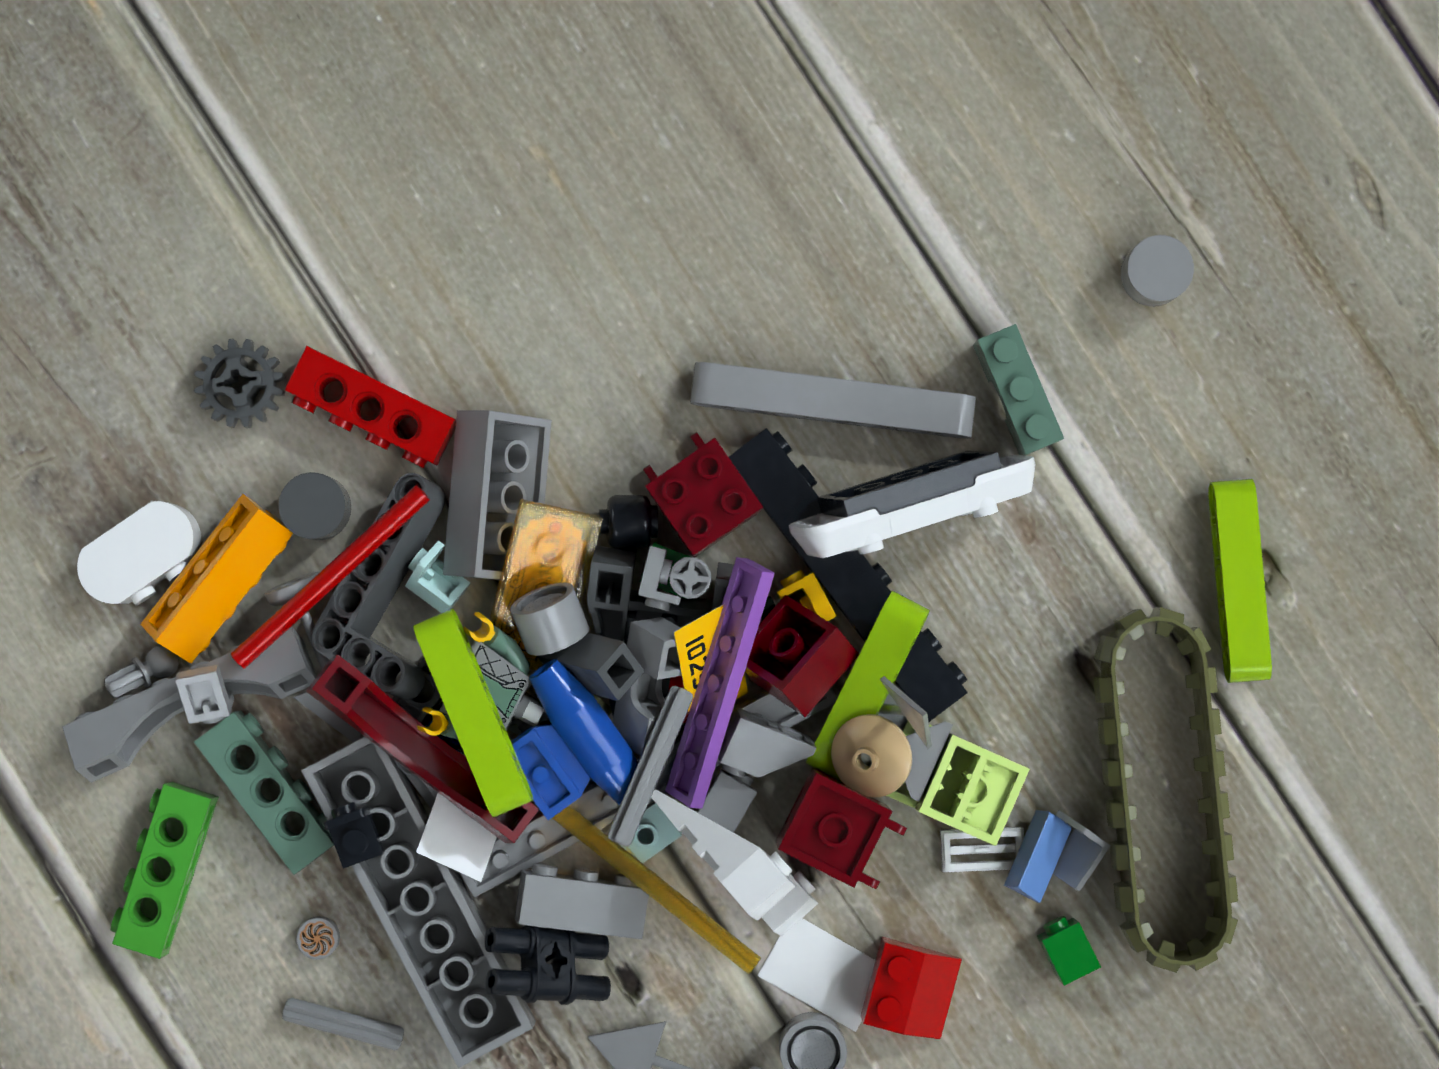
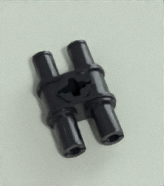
M524 925L521 929L501 927L487 929L485 934V949L487 952L519 954L521 957V970L493 968L488 971L485 984L488 994L520 996L527 1003H534L537 1000L558 1001L561 1005H569L575 999L604 1001L609 998L611 983L608 976L577 974L575 969V958L603 960L607 957L609 940L606 935L575 933V931Z

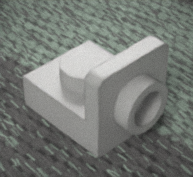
M650 546L638 595L646 597L645 606L669 611L671 604H680L681 597L659 592L657 589L659 583L667 585L673 561L665 559L667 550Z
M218 664L177 672L175 682L189 724L201 721L205 724H212L221 721L226 716H230L234 695L231 690L226 691Z

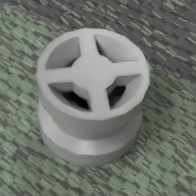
M684 557L677 561L669 575L673 590L679 596L687 599L698 598L704 595L712 581L711 571L707 564L695 557Z

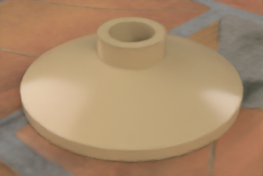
M860 715L843 724L834 737L831 749L832 763L838 777L846 786L867 797H883L899 789L907 780L912 767L911 747L903 731L892 721L878 715ZM862 753L868 754L871 757V766L863 763L861 759Z

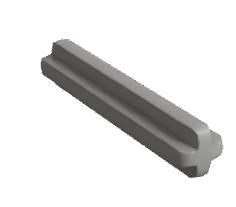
M289 998L286 1001L282 1013L284 1021L392 1050L400 1048L404 1037V1029L400 1026L295 998Z

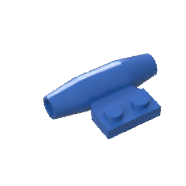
M552 659L539 667L529 677L551 723L531 726L511 741L530 786L533 801L546 819L550 820L582 796L591 778L620 806L638 761L629 744L593 694L557 659Z

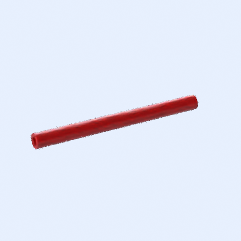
M415 485L231 653L232 658L244 669L249 666L430 501L427 494L418 485Z

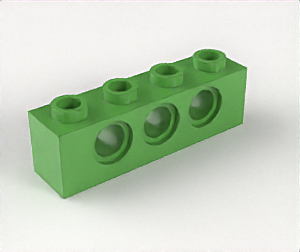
M175 782L165 783L162 789L157 788L149 806V812L154 813L149 829L144 828L142 830L136 847V852L141 853L136 869L131 868L124 883L123 891L127 892L128 896L124 908L119 907L112 920L110 930L115 932L113 945L158 959L169 954L219 796ZM171 817L180 820L183 824L184 833L179 840L173 839L167 834L166 823ZM157 857L166 859L171 866V873L167 879L159 878L153 870V864ZM144 897L151 898L157 903L158 914L154 919L146 917L141 911V901Z

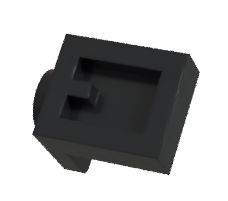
M355 802L330 810L333 818L323 822L325 830L330 831L343 869L385 853L368 806L357 809Z

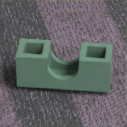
M1014 324L978 339L973 344V347L988 382H992L1000 397L1006 414L1005 423L1018 454L1026 456L1063 440L1064 436L1017 325Z

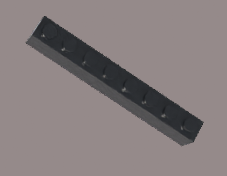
M766 428L731 454L729 459L755 494L765 512L809 570L814 573L819 583L863 641L866 642L886 600L891 594L887 586L892 583V580L878 562L871 566L864 555L859 554L858 550L843 552L825 558L806 554L790 533L789 525L822 513L817 499L819 496L812 488L817 484V481L804 464L798 468L788 457V454L793 450L778 431L772 435ZM927 628L923 632L920 631L895 683L898 684L910 699L927 712L928 722H930L968 693L962 685L968 680L953 661L948 665L937 653L943 647Z

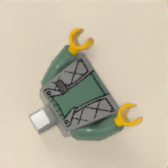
M475 612L474 615L482 621L481 627L477 631H470L465 626L463 629L474 640L472 650L506 731L514 717L531 726H537L545 710L540 701L526 695L531 685L530 676L528 675L530 663L515 639L496 626H493V623L482 613ZM444 703L439 711L430 707L422 709L423 712L432 714L433 722L426 728L417 725L419 731L432 736L440 734L458 739Z

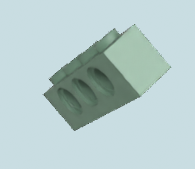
M241 710L234 711L230 716L224 718L195 740L194 743L292 874L295 875L334 846L330 831L325 830L323 825L327 818L323 812L319 814L310 801L314 796L301 779L294 781L285 768L289 763L282 752L276 746L269 748L260 735L264 733V730L258 720L251 713L244 715ZM242 745L251 747L255 753V761L250 768L241 766L237 761V750ZM266 778L274 779L280 786V794L275 801L266 799L261 792V785ZM291 811L298 812L304 817L305 828L300 834L291 832L286 826V817Z

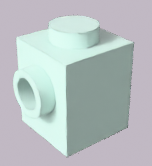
M653 802L646 808L631 845L627 847L618 844V846L629 861L636 857L640 864H643L682 836V832L677 830L659 806Z

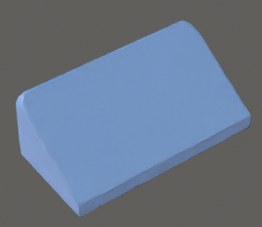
M1036 810L1004 886L1040 903L1072 827L1049 811Z

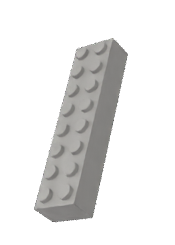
M363 737L301 770L327 820L333 818L330 810L355 802L357 809L365 806L369 807L385 853L352 865V868L457 1067L460 1068L533 1029L536 1019L527 1002L520 996L487 993L485 984L488 971L493 968L507 970L509 968L501 953L486 951L485 934L487 927L458 872L416 853L429 817L407 775L397 767L395 759L368 738Z

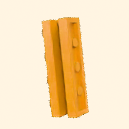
M242 494L140 625L155 642L192 664L196 657L206 650L211 638L222 624L232 617L237 605L247 592L257 585L262 573L272 560L282 553L288 540L294 533L275 515L267 510L264 511L253 500Z

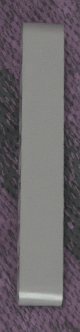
M696 362L690 404L937 436L972 438L976 397L960 393Z

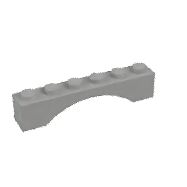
M292 626L245 669L231 656V653L238 646L231 648L226 655L210 662H199L189 668V670L218 664L226 691L231 690L233 695L257 694L278 699L285 698L309 687L317 677L304 640ZM176 677L158 680L151 685V688L135 695L119 697L112 705L96 712L83 713L76 717L75 721L62 726L75 770L92 783L128 767L140 748L160 727L177 714L185 711L175 682Z

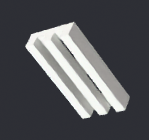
M1004 827L1000 837H1015V843L997 844L996 846L992 844L950 846V839L976 837L958 829L940 830L942 872L1011 870L1014 860L951 862V855L1016 852L1017 856L1024 839V828Z

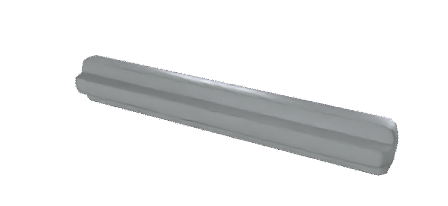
M672 686L669 689L607 834L608 838L617 844L628 847L633 841L693 700V694L686 689L678 686Z

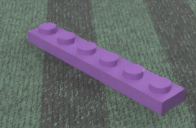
M736 557L722 603L724 606L665 792L689 808H703L775 574L747 558Z

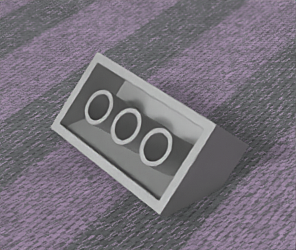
M457 410L443 575L504 580L517 526L519 524L526 525L528 517H538L544 511L552 420L490 410Z

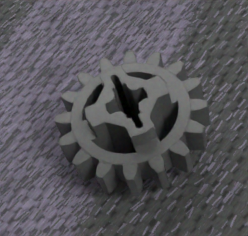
M234 339L228 340L227 350H224L217 344L214 345L213 350L216 356L213 359L202 356L201 360L207 368L205 371H195L194 374L203 380V385L194 388V392L199 395H206V399L202 401L200 407L204 410L214 408L211 419L217 422L226 415V425L231 428H235L238 419H241L245 428H252L253 417H256L263 423L266 422L267 417L264 411L267 408L278 411L279 407L273 402L275 396H285L286 393L277 387V382L286 379L285 374L274 372V368L280 363L279 359L272 357L266 360L269 349L261 345L254 351V342L250 339L244 341L242 348H239L237 341ZM245 357L256 360L264 371L249 370ZM226 362V368L220 377L215 378L219 368ZM239 374L248 380H253L249 381V384L242 386V393L234 388L227 387L232 386V383L238 382ZM266 389L261 400L254 405V399L260 390ZM217 396H229L232 398L236 411L223 406Z

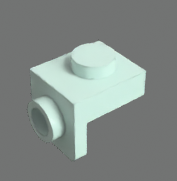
M438 540L429 551L422 548L415 555L408 566L413 573L405 587L440 613L450 610L470 585V582L463 577L443 575L444 563L438 557L445 545Z

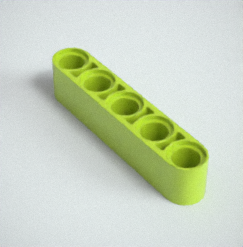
M1253 479L1210 482L1208 500L1225 678L1228 683L1270 680L1272 660L1255 483Z
M895 591L891 592L815 742L817 748L814 755L806 760L807 764L842 782L834 769L831 757L832 743L837 731L843 724L854 717L879 714L889 694L880 679L885 676L894 684L929 615V609Z
M452 608L413 625L421 651L492 817H497L533 801V795L455 610Z

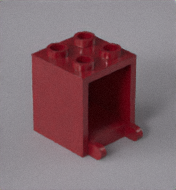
M696 432L690 436L698 448L695 452L660 476L656 475L650 465L643 469L651 481L645 485L647 491L693 557L703 553L759 514L763 509V506L716 438L705 444Z
M812 767L776 839V845L778 850L853 888L860 881L877 889L880 881L864 873L863 870L885 827L903 836L907 828L889 819L893 811L886 804L872 797H867L846 786L843 782Z

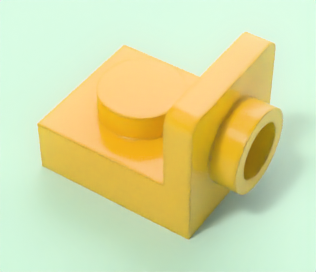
M800 570L780 581L783 589L777 592L780 600L785 595L790 596L803 589L806 596L799 599L804 607L826 621L837 617L814 573L805 576L803 571Z

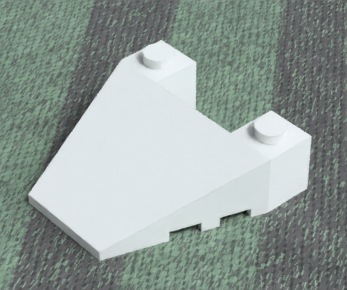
M656 789L653 791L651 798L677 830L682 832L690 841L691 847L715 871L713 874L749 916L757 921L762 917L769 927L782 937L818 904L811 896V893L816 888L801 871L793 875L791 873L793 871L792 868L776 851L770 856L760 847Z

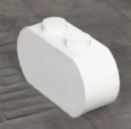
M151 501L82 548L77 563L79 580L86 592L101 602L110 604H129L133 602L135 606L139 605L156 593V590L153 588L155 585L166 578L169 582L174 581L201 547L200 527L193 515L183 507L162 501Z

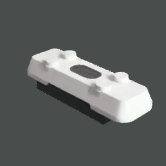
M968 450L817 497L822 513L791 523L789 525L790 533L809 556L825 558L856 550L859 551V554L875 552L884 548L882 542L884 539L956 516L973 513L974 518L991 515L998 512L997 503L1030 493L1032 491L1036 465L1034 457L1011 455L999 458L998 452Z

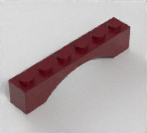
M336 655L332 657L307 688L306 692L504 843H515L538 812L539 808L529 802L497 817H492L466 757L438 736H432L419 731L417 725L426 727L393 701L371 679L341 656Z

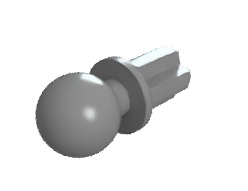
M156 646L148 652L145 662L142 663L138 657L132 658V664L104 678L106 689L113 698H119L143 685L148 688L152 685L151 676L167 678L175 673L179 664L178 656L163 646Z

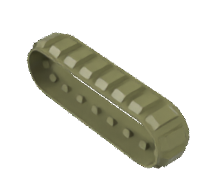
M1154 607L1151 615L1146 617L1141 609H1134L1113 620L1116 630L1110 636H1100L1094 660L1101 662V676L1093 677L1095 700L1098 703H1104L1105 717L1097 718L1099 741L1101 744L1108 745L1109 758L1101 760L1104 785L1112 787L1113 799L1105 801L1108 826L1116 828L1117 841L1109 842L1111 845V864L1113 868L1120 870L1121 882L1113 883L1116 909L1124 912L1126 921L1120 925V928L1130 947L1137 953L1147 950V962L1153 966L1177 973L1181 965L1190 966L1197 971L1218 960L1216 952L1222 948L1224 942L1231 944L1238 919L1232 917L1231 903L1238 902L1236 876L1228 873L1227 861L1234 860L1232 834L1225 832L1223 819L1230 818L1228 792L1221 791L1219 777L1226 776L1224 751L1216 749L1215 735L1222 734L1220 710L1212 708L1211 693L1218 692L1215 667H1208L1205 653L1210 651L1211 647L1200 627L1190 628L1183 624L1184 614L1162 607ZM1148 622H1156L1155 634L1168 637L1173 629L1182 639L1176 644L1181 655L1188 654L1190 658L1191 674L1185 675L1186 688L1193 689L1195 715L1189 717L1190 729L1197 730L1199 757L1193 758L1194 771L1201 772L1204 797L1197 800L1198 812L1205 813L1208 838L1201 841L1202 853L1209 855L1212 881L1206 883L1207 896H1213L1214 899L1213 916H1207L1204 926L1208 930L1205 937L1201 940L1195 937L1187 941L1188 949L1174 952V943L1165 940L1161 941L1158 949L1153 948L1147 941L1154 934L1153 929L1148 921L1140 924L1138 904L1145 902L1144 889L1136 887L1134 862L1141 860L1140 847L1132 846L1130 820L1137 819L1136 806L1128 805L1126 779L1133 777L1132 764H1124L1122 737L1129 735L1128 723L1120 722L1118 696L1125 694L1124 681H1116L1115 672L1116 660L1123 661L1127 650L1120 646L1124 637L1128 634L1132 640H1136L1145 635L1142 624Z

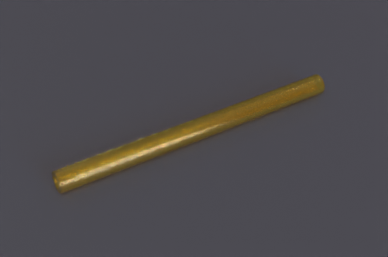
M570 805L552 817L553 820L747 974H750L761 960L759 955L619 844L611 841L604 832Z

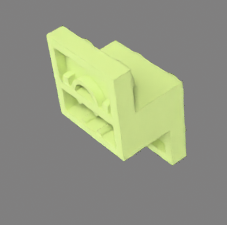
M907 720L902 730L905 736L916 732ZM949 733L920 801L918 802L911 798L905 782L899 789L886 796L913 807L924 815L996 846L1030 769Z

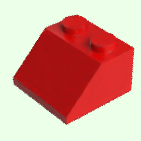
M882 937L861 1012L863 1024L903 1035L941 1039L962 958Z

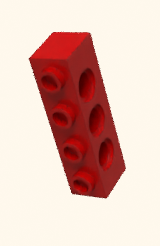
M306 346L285 388V391L295 395L291 403L313 414L316 408L319 407L331 413L329 422L351 432L355 425L368 432L365 440L385 450H388L392 443L405 450L402 458L422 468L425 467L427 461L436 466L438 465L456 429V419L309 346ZM332 381H340L344 388L342 397L336 402H327L324 397L325 387ZM369 399L378 400L381 406L379 416L374 420L365 421L360 413L362 404ZM406 417L415 418L418 424L416 434L410 439H401L397 433L399 422Z

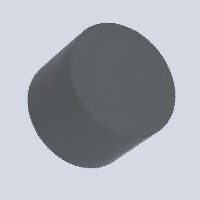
M309 472L294 477L283 488L279 498V513L284 525L295 535L311 540H326L339 534L347 525L351 515V500L347 490L340 482L324 474Z

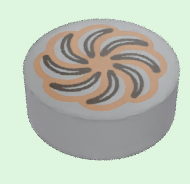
M322 916L313 917L304 922L297 933L299 950L306 957L316 960L331 955L338 947L340 941V932L337 925L329 918Z

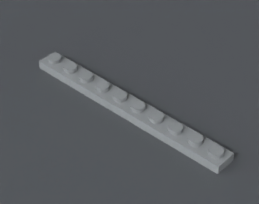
M831 687L806 717H803L767 691L759 693L736 707L790 728L833 705L837 697ZM682 735L676 738L673 751H670L655 787L656 790L665 795L668 794L665 790ZM719 758L717 759L715 768L722 764L720 763ZM594 782L585 788L580 798L550 820H547L541 811L535 814L515 843H504L499 838H496L481 882L462 873L460 874L475 898L521 873V869L527 870L533 864L542 862L612 824L619 805Z

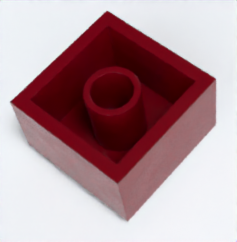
M785 595L759 624L745 673L756 685L803 717H806L859 656V653L836 626Z

